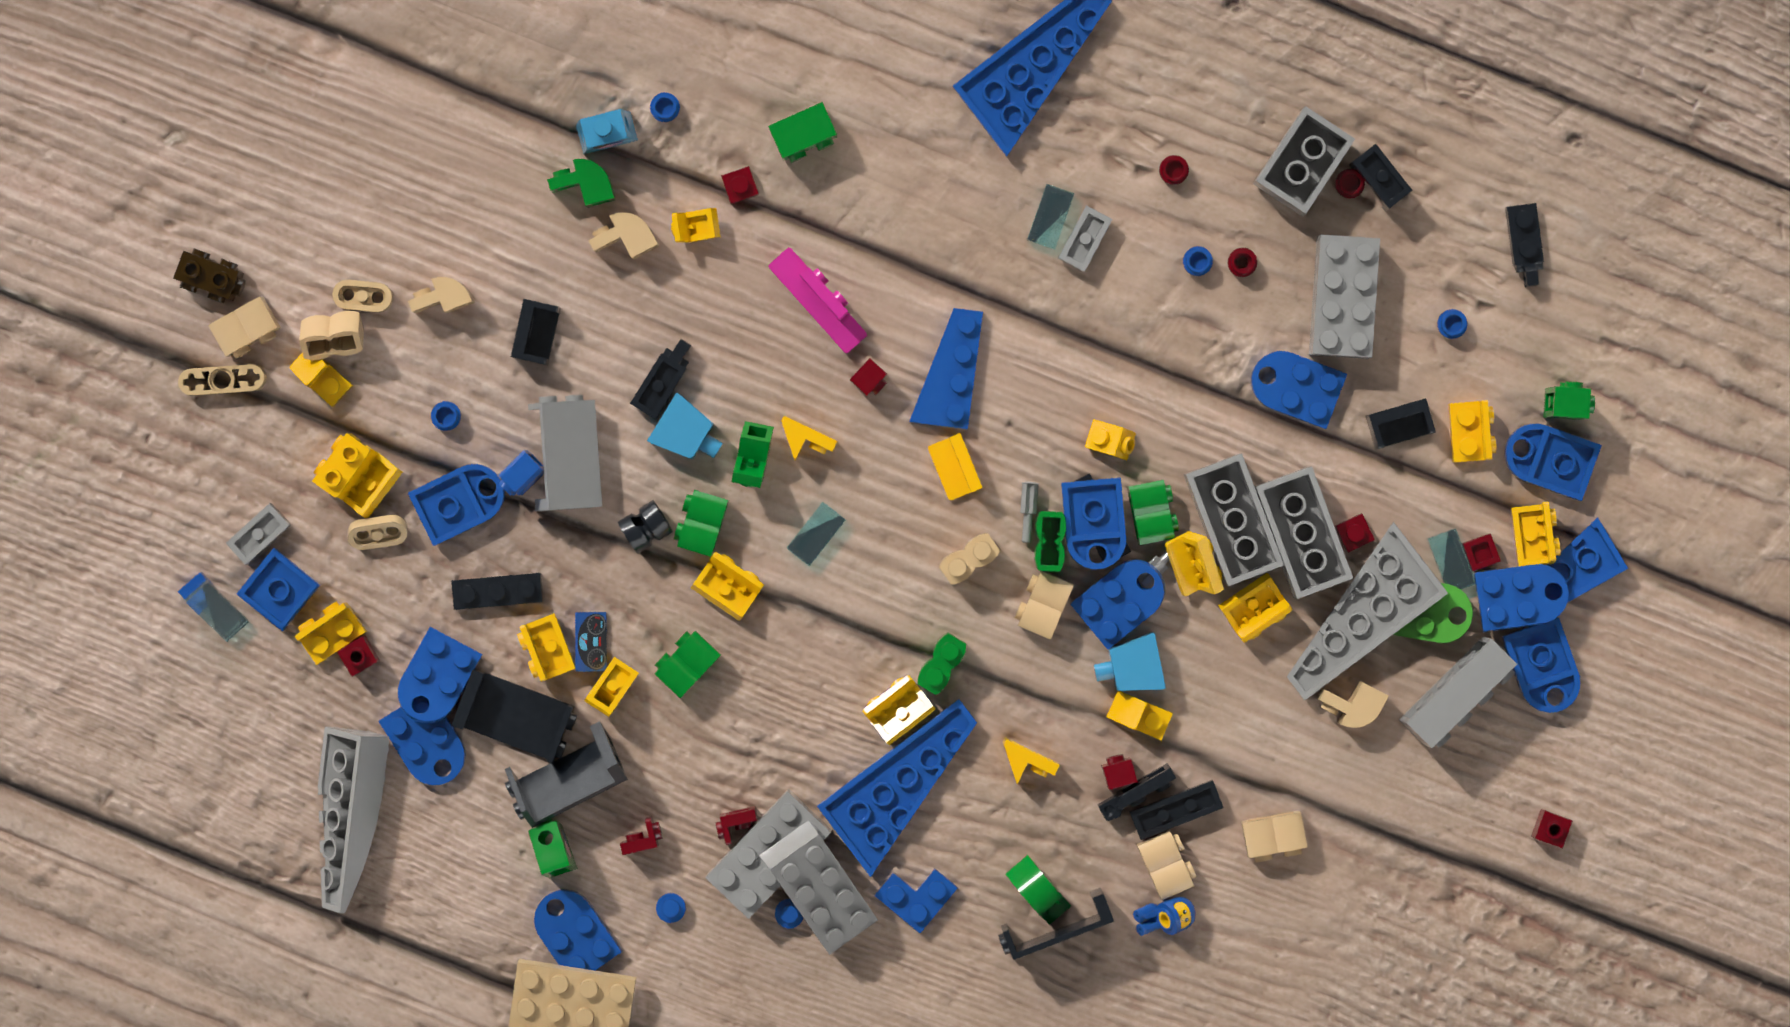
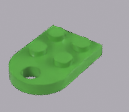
M1441 583L1448 594L1393 635L1437 643L1455 641L1462 637L1471 625L1473 618L1471 602L1461 589L1450 584ZM1454 607H1461L1466 612V620L1460 625L1453 624L1449 619V612Z

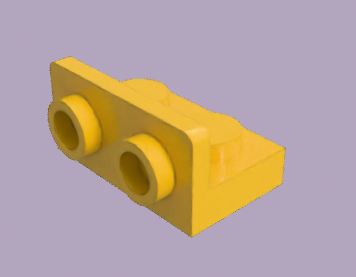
M1488 400L1449 403L1452 463L1492 460V454L1496 453L1497 450L1496 438L1491 436L1490 424H1494L1493 406H1488Z
M337 601L322 610L325 616L316 622L311 618L298 627L300 633L294 637L302 643L316 665H319L338 650L367 632L347 602L341 605Z

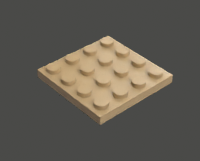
M519 959L508 1027H629L637 977Z

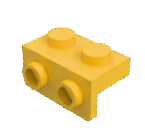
M346 433L345 436L340 435L331 447L333 452L327 461L323 459L313 473L316 476L312 482L333 497H339L369 455L370 449L362 444L361 440L352 433Z
M366 445L370 449L369 455L338 498L343 500L362 517L369 518L403 471L381 453Z
M1543 502L1540 505L1511 508L1518 567L1535 564H1554L1556 556L1561 554L1559 538L1553 537L1552 527L1557 526L1555 509H1550L1549 502Z
M1187 531L1165 543L1180 592L1183 596H1189L1198 590L1214 595L1224 590L1221 581L1222 572L1215 563L1212 554L1214 551L1213 545L1206 536Z
M714 552L691 586V589L740 621L764 584L760 582L754 573L744 571L735 565V562L729 556Z
M1268 573L1218 605L1234 632L1244 643L1258 637L1263 630L1272 624L1282 621L1293 610Z
M555 613L520 626L521 633H518L517 636L522 649H528L532 660L528 662L534 678L539 677L540 681L543 682L575 669V662Z
M907 675L905 678L902 677L894 681L890 689L883 695L872 698L862 712L890 746L935 711L936 708L911 676Z

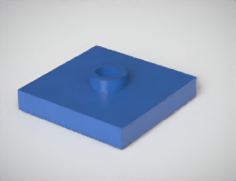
M273 548L237 592V595L277 628L284 631L321 584L280 551Z

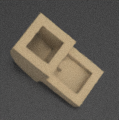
M448 277L432 278L434 291L431 292L430 288L419 290L413 293L414 299L408 301L413 313H418L441 304L443 311L448 314L475 303L467 287Z

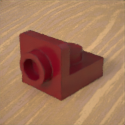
M753 806L720 814V821L715 822L719 840L725 839V844L731 845L733 842L730 831L731 826H735V830L752 827V822L757 821L758 818L756 807Z
M652 816L645 819L647 836L643 835V831L625 835L626 840L620 843L622 856L657 848L659 846L658 840L663 839L659 822L654 823Z

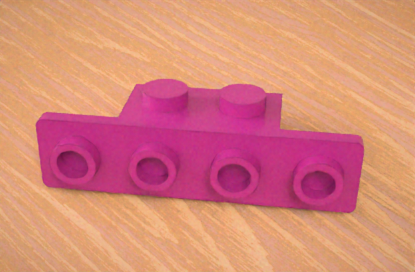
M790 247L768 265L769 269L844 353H849L867 337L865 330L845 308L849 304L838 291L832 293L825 286L829 280L818 268L812 271Z

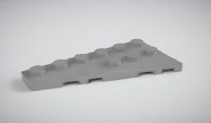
M1394 522L1288 674L1287 678L1304 700L1308 699L1448 594Z

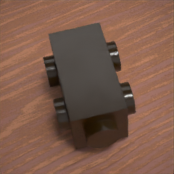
M193 248L192 253L183 251L173 279L181 281L180 288L194 293L200 288L209 292L207 298L223 304L225 299L234 301L236 296L240 297L246 280L242 279L244 273L237 271L238 264L222 258L220 264L209 260L211 254Z

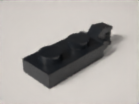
M1531 203L1505 207L1512 264L1515 266L1516 273L1523 272L1524 287L1539 285L1538 270L1544 269L1537 204Z
M680 339L673 351L666 348L664 353H661L630 404L656 419L687 370L686 367L689 361L684 359L692 345Z
M1166 763L1138 779V782L1118 790L1117 794L1099 803L1098 807L1107 822L1121 817L1124 807L1128 805L1135 807L1147 799V794L1155 790L1157 793L1166 790L1172 785L1171 781L1176 779L1169 764Z

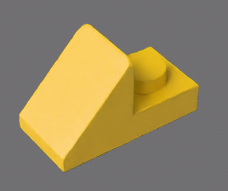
M302 353L289 367L307 387L313 389L331 407H334L353 387L325 359H304Z
M783 416L781 422L795 461L806 440L811 442L809 448L824 455L827 450L834 451L838 441Z
M614 657L584 701L610 717L639 672Z
M1117 691L1106 717L1131 729L1162 740L1173 713L1125 692Z
M1006 737L1003 741L1017 784L1028 763L1032 765L1031 771L1043 777H1047L1048 773L1055 776L1060 766L1059 763Z

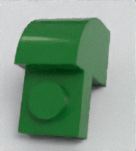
M574 159L575 172H571L570 168L553 172V178L547 179L552 193L580 186L587 208L616 200L609 176L601 166L591 160Z
M748 421L744 422L731 482L745 487L761 488L774 427Z
M1028 855L1005 874L1031 907L1049 925L1071 907L1067 899Z

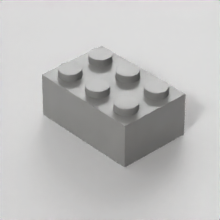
M1305 106L1253 184L1299 215L1304 216L1349 150L1355 138Z

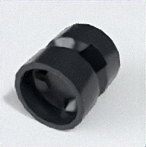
M654 500L639 508L638 515L631 513L618 521L622 532L637 554L652 546L653 539L660 541L673 532Z

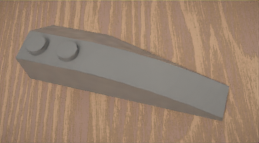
M325 727L318 780V795H323V811H319V823H324V840H320V853L325 858V867L321 868L322 908L337 913H345L359 882L377 825L385 782L389 736L370 731L337 727Z

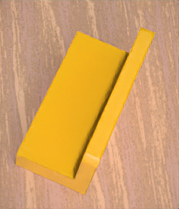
M961 433L928 446V451L950 501L983 488Z

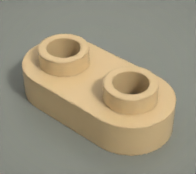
M342 280L335 285L332 293L335 304L345 310L380 313L389 309L393 302L391 289L379 282ZM347 290H352L354 293V297L350 301L344 298V293ZM377 292L383 294L384 298L381 303H375L373 300V296Z
M397 515L359 519L352 522L348 528V542L352 547L359 550L399 545L407 537V523L402 517Z

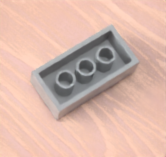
M1322 234L1317 236L1309 355L1361 359L1372 358L1380 238Z
M1242 453L1184 474L1206 536L1213 545V554L1222 572L1225 586L1234 585L1284 566Z
M1312 466L1255 486L1283 560L1284 566L1282 568L1293 598L1299 599L1353 579Z
M1482 637L1399 721L1423 745L1431 749L1435 745L1440 748L1451 737L1449 732L1456 725L1461 727L1471 718L1473 714L1470 711L1478 703L1482 706L1493 696L1494 693L1491 690L1499 682L1503 685L1515 674L1512 669L1517 663L1493 639Z
M788 789L707 874L706 879L749 919L781 886L760 857V854L808 820L823 840L831 833V829Z
M809 820L760 854L762 860L829 955L878 921Z

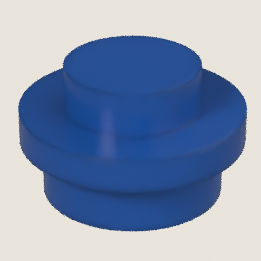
M663 92L657 94L652 99L650 111L656 120L670 122L678 116L680 104L673 94Z
M1200 246L1190 248L1183 257L1185 270L1193 276L1205 275L1213 264L1211 253L1206 248Z
M1449 309L1439 316L1437 327L1444 337L1456 339L1465 333L1467 319L1461 311Z
M443 401L436 404L432 409L431 420L436 428L450 431L459 425L461 412L454 403Z
M675 893L664 894L656 904L657 915L667 923L679 921L686 911V904L683 898Z
M790 898L782 900L776 906L775 919L780 926L791 929L797 927L803 921L802 915Z

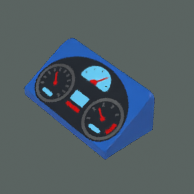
M575 612L576 672L605 671L607 668V612Z

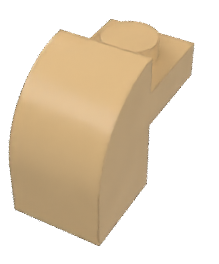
M615 213L610 215L609 217L615 227L610 229L608 225L603 226L592 233L594 238L588 240L596 253L622 240L633 260L659 247L649 226L640 217L631 213Z
M1359 681L1349 701L1323 688L1316 699L1323 702L1321 708L1336 716L1339 711L1343 712L1337 723L1346 727L1358 728L1370 724L1378 717L1389 695Z

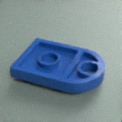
M1276 351L1265 355L1257 362L1251 375V387L1257 400L1265 407L1326 430L1347 373L1291 352ZM1264 367H1270L1275 372V380L1271 384H1264L1259 379V372Z
M1528 424L1518 428L1511 434L1507 440L1504 455L1509 470L1518 479L1582 501L1602 445L1547 425ZM1518 440L1526 441L1529 446V451L1524 457L1517 456L1513 451V446Z
M469 464L408 492L433 546L441 544L492 519L500 511L505 498V490L499 485L501 479L495 471L484 465ZM484 479H492L496 484V491L491 496H485L480 491V484Z
M1121 478L1061 483L1063 512L1066 520V544L1071 557L1078 564L1089 569H1104L1113 565L1122 556L1126 546ZM1094 546H1101L1106 551V557L1101 563H1094L1089 558V551Z
M1127 560L1117 565L1072 601L1070 605L1108 650L1157 611L1165 596V583L1161 573L1152 564L1143 560ZM1142 573L1152 575L1154 586L1143 588L1138 581L1139 575Z
M1535 564L1474 573L1483 633L1549 623L1560 616L1568 602L1569 590L1564 577L1556 569L1547 565ZM1555 584L1559 586L1561 597L1558 600H1550L1546 597L1544 591L1547 585Z
M1559 617L1546 624L1529 626L1501 636L1507 654L1517 663L1513 671L1515 672L1521 694L1530 706L1539 711L1554 713L1568 708L1575 701L1580 690V675ZM1553 688H1558L1563 695L1562 701L1557 705H1551L1547 700V694Z
M430 627L398 685V701L404 713L411 719L421 723H434L447 717L455 707L468 683L472 670L476 669L483 654ZM418 698L427 700L429 709L425 713H416L412 709L414 700Z
M418 698L413 701L412 709L416 713H425L429 709V703L423 698ZM400 707L378 721L387 736H389L390 741L410 773L420 782L428 785H442L453 780L461 772L466 758L465 747L448 717L434 723H421L407 716ZM444 759L451 764V772L448 776L437 774L435 765L438 760Z
M569 889L556 890L545 896L537 906L534 916L535 929L558 965L595 971L623 951L590 902L582 894ZM559 899L562 901L564 912L560 915H552L548 911L550 900Z

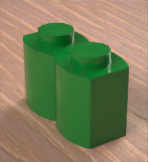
M1157 480L1127 486L1138 545L1174 539V532L1179 531L1176 514H1170L1169 503L1173 502L1170 484L1165 485L1164 480Z
M694 490L693 495L687 494L682 511L687 512L684 524L678 522L673 538L678 541L677 547L712 557L729 500Z
M1040 511L1035 522V531L1039 540L1034 551L1035 566L1038 571L1060 572L1065 560V551L1061 542L1066 532L1065 516L1063 512Z
M686 631L675 643L679 648L673 655L670 656L666 652L655 664L658 668L655 675L679 698L721 656L697 631H694L692 634Z
M949 632L941 636L934 647L933 657L926 661L919 671L918 685L935 695L940 693L949 682L951 669L956 667L963 659L966 652V643Z

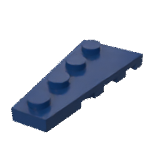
M953 309L909 422L968 430L983 312Z
M1598 517L1561 552L1560 556H1556L1554 564L1547 565L1556 569L1564 577L1569 590L1567 603L1628 569ZM1550 584L1545 587L1544 592L1548 599L1558 600L1561 597L1559 586Z

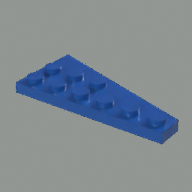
M1112 0L1062 1L952 86L1006 157Z
M960 699L956 700L817 805L870 877L977 724Z

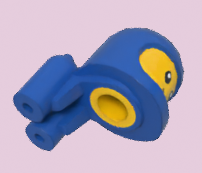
M1180 896L1158 905L1154 903L1145 905L1135 910L1133 917L1139 922L1136 930L1140 936L1160 928L1165 933L1174 935L1189 928L1194 923L1196 912L1192 902Z

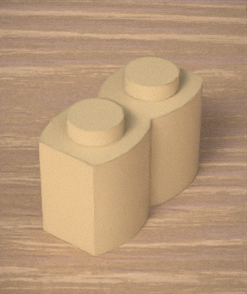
M258 297L208 325L226 357L234 355L235 359L251 351L249 346L253 343L260 341L262 345L277 337L275 331L281 328L264 297Z
M342 311L331 317L315 315L301 321L299 342L304 359L321 360L333 354L348 356L363 350L364 327L360 312Z
M988 533L980 534L972 538L963 550L947 555L941 561L939 568L950 584H957L966 580L974 572L975 568L991 563L998 556L1000 550Z
M1040 571L1039 576L1033 574L1026 591L1031 592L1027 604L1024 602L1020 603L1015 618L1020 620L1017 626L1051 640L1074 585L1043 571Z
M1300 811L1241 821L1247 855L1249 858H1255V862L1272 860V854L1284 852L1285 857L1302 854L1301 849L1307 848Z
M1167 830L1137 843V847L1161 900L1194 887L1192 879L1197 876L1190 861L1184 863L1180 852L1185 849L1178 834L1172 836L1171 832Z

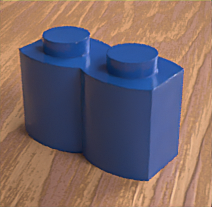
M523 450L498 474L502 479L499 485L510 496L515 494L519 496L524 495L544 475L543 464L530 451Z

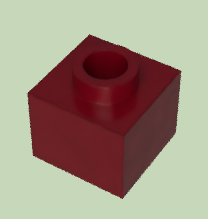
M869 358L851 377L850 381L866 396L871 392L876 396L887 384L884 380L887 373Z
M366 635L337 651L352 677L380 661ZM354 651H359L362 654L360 662H355L352 659Z
M1123 754L1106 758L1107 764L1101 765L1109 790L1138 782L1130 757L1124 758Z
M1541 809L1531 837L1563 849L1573 821ZM1553 824H1557L1559 827L1555 835L1549 833V828Z

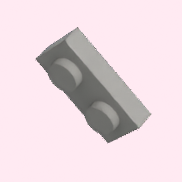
M1086 205L1058 259L1085 272L1112 219Z
M269 503L226 544L245 565H248L286 531L291 524L272 503Z

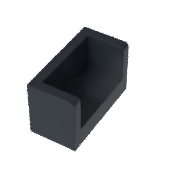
M1374 144L1349 164L1351 169L1355 168L1384 204L1381 206L1384 211L1390 209L1413 191L1377 144Z
M523 299L511 357L548 366L561 308Z
M1426 398L1365 415L1375 450L1436 433Z

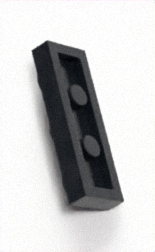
M541 573L451 581L454 610L543 602Z
M1209 780L1132 810L1130 815L1140 840H1143L1224 807L1214 781Z

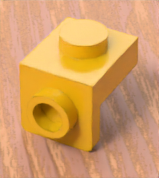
M707 208L686 213H672L671 231L675 237V242L692 243L720 238L717 208Z
M1093 419L1085 448L1127 461L1135 447L1136 433L1123 427Z

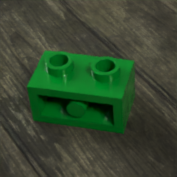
M823 102L768 126L783 161L789 159L791 163L807 156L805 151L814 147L820 151L834 144L832 139L837 138V133Z
M1560 382V387L1545 388L1543 418L1582 420L1589 419L1590 413H1594L1595 396L1591 395V389L1583 388L1582 382Z

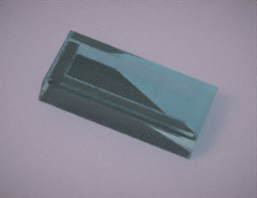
M1046 184L1027 241L1055 250L1075 193Z
M822 502L788 545L787 549L810 566L846 519Z
M1456 528L1427 538L1443 583L1456 586L1459 589L1475 585V579Z
M205 580L185 599V602L226 642L249 623L248 619L208 580Z

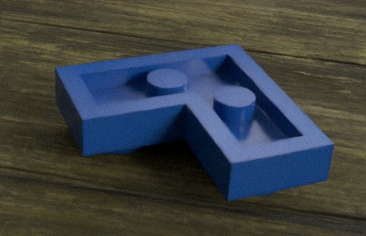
M936 868L917 890L913 889L893 872L876 892L875 897L917 932L921 933L958 887Z

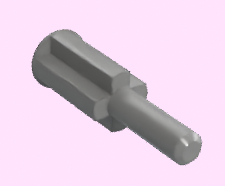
M1022 482L1020 513H1024L1023 543L1031 542L1033 514L1037 513L1039 483Z
M1167 551L1160 558L1155 556L1149 562L1157 568L1161 575L1169 568L1166 565L1170 560ZM1142 573L1139 575L1138 581L1144 588H1149L1154 583V578L1148 573Z

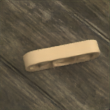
M253 364L193 368L181 373L178 385L183 393L191 396L252 392L263 388L267 377L265 371L260 366ZM253 369L254 374L260 376L259 380L254 382V386H251L248 381H238L240 388H236L237 377L234 372L235 370H239L238 376H247L250 374V370ZM221 371L227 372L231 379L229 386L224 389L218 388L214 382L216 374ZM205 372H209L208 384L211 388L210 390H206L207 384L196 385L194 391H192L191 386H186L185 382L191 378V374H194V377L197 379H207Z

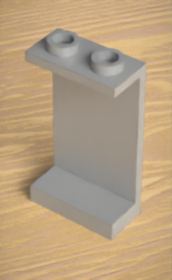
M583 395L565 396L566 401L557 402V396L539 397V403L528 404V410H540L546 499H535L536 511L602 507L595 400H583Z

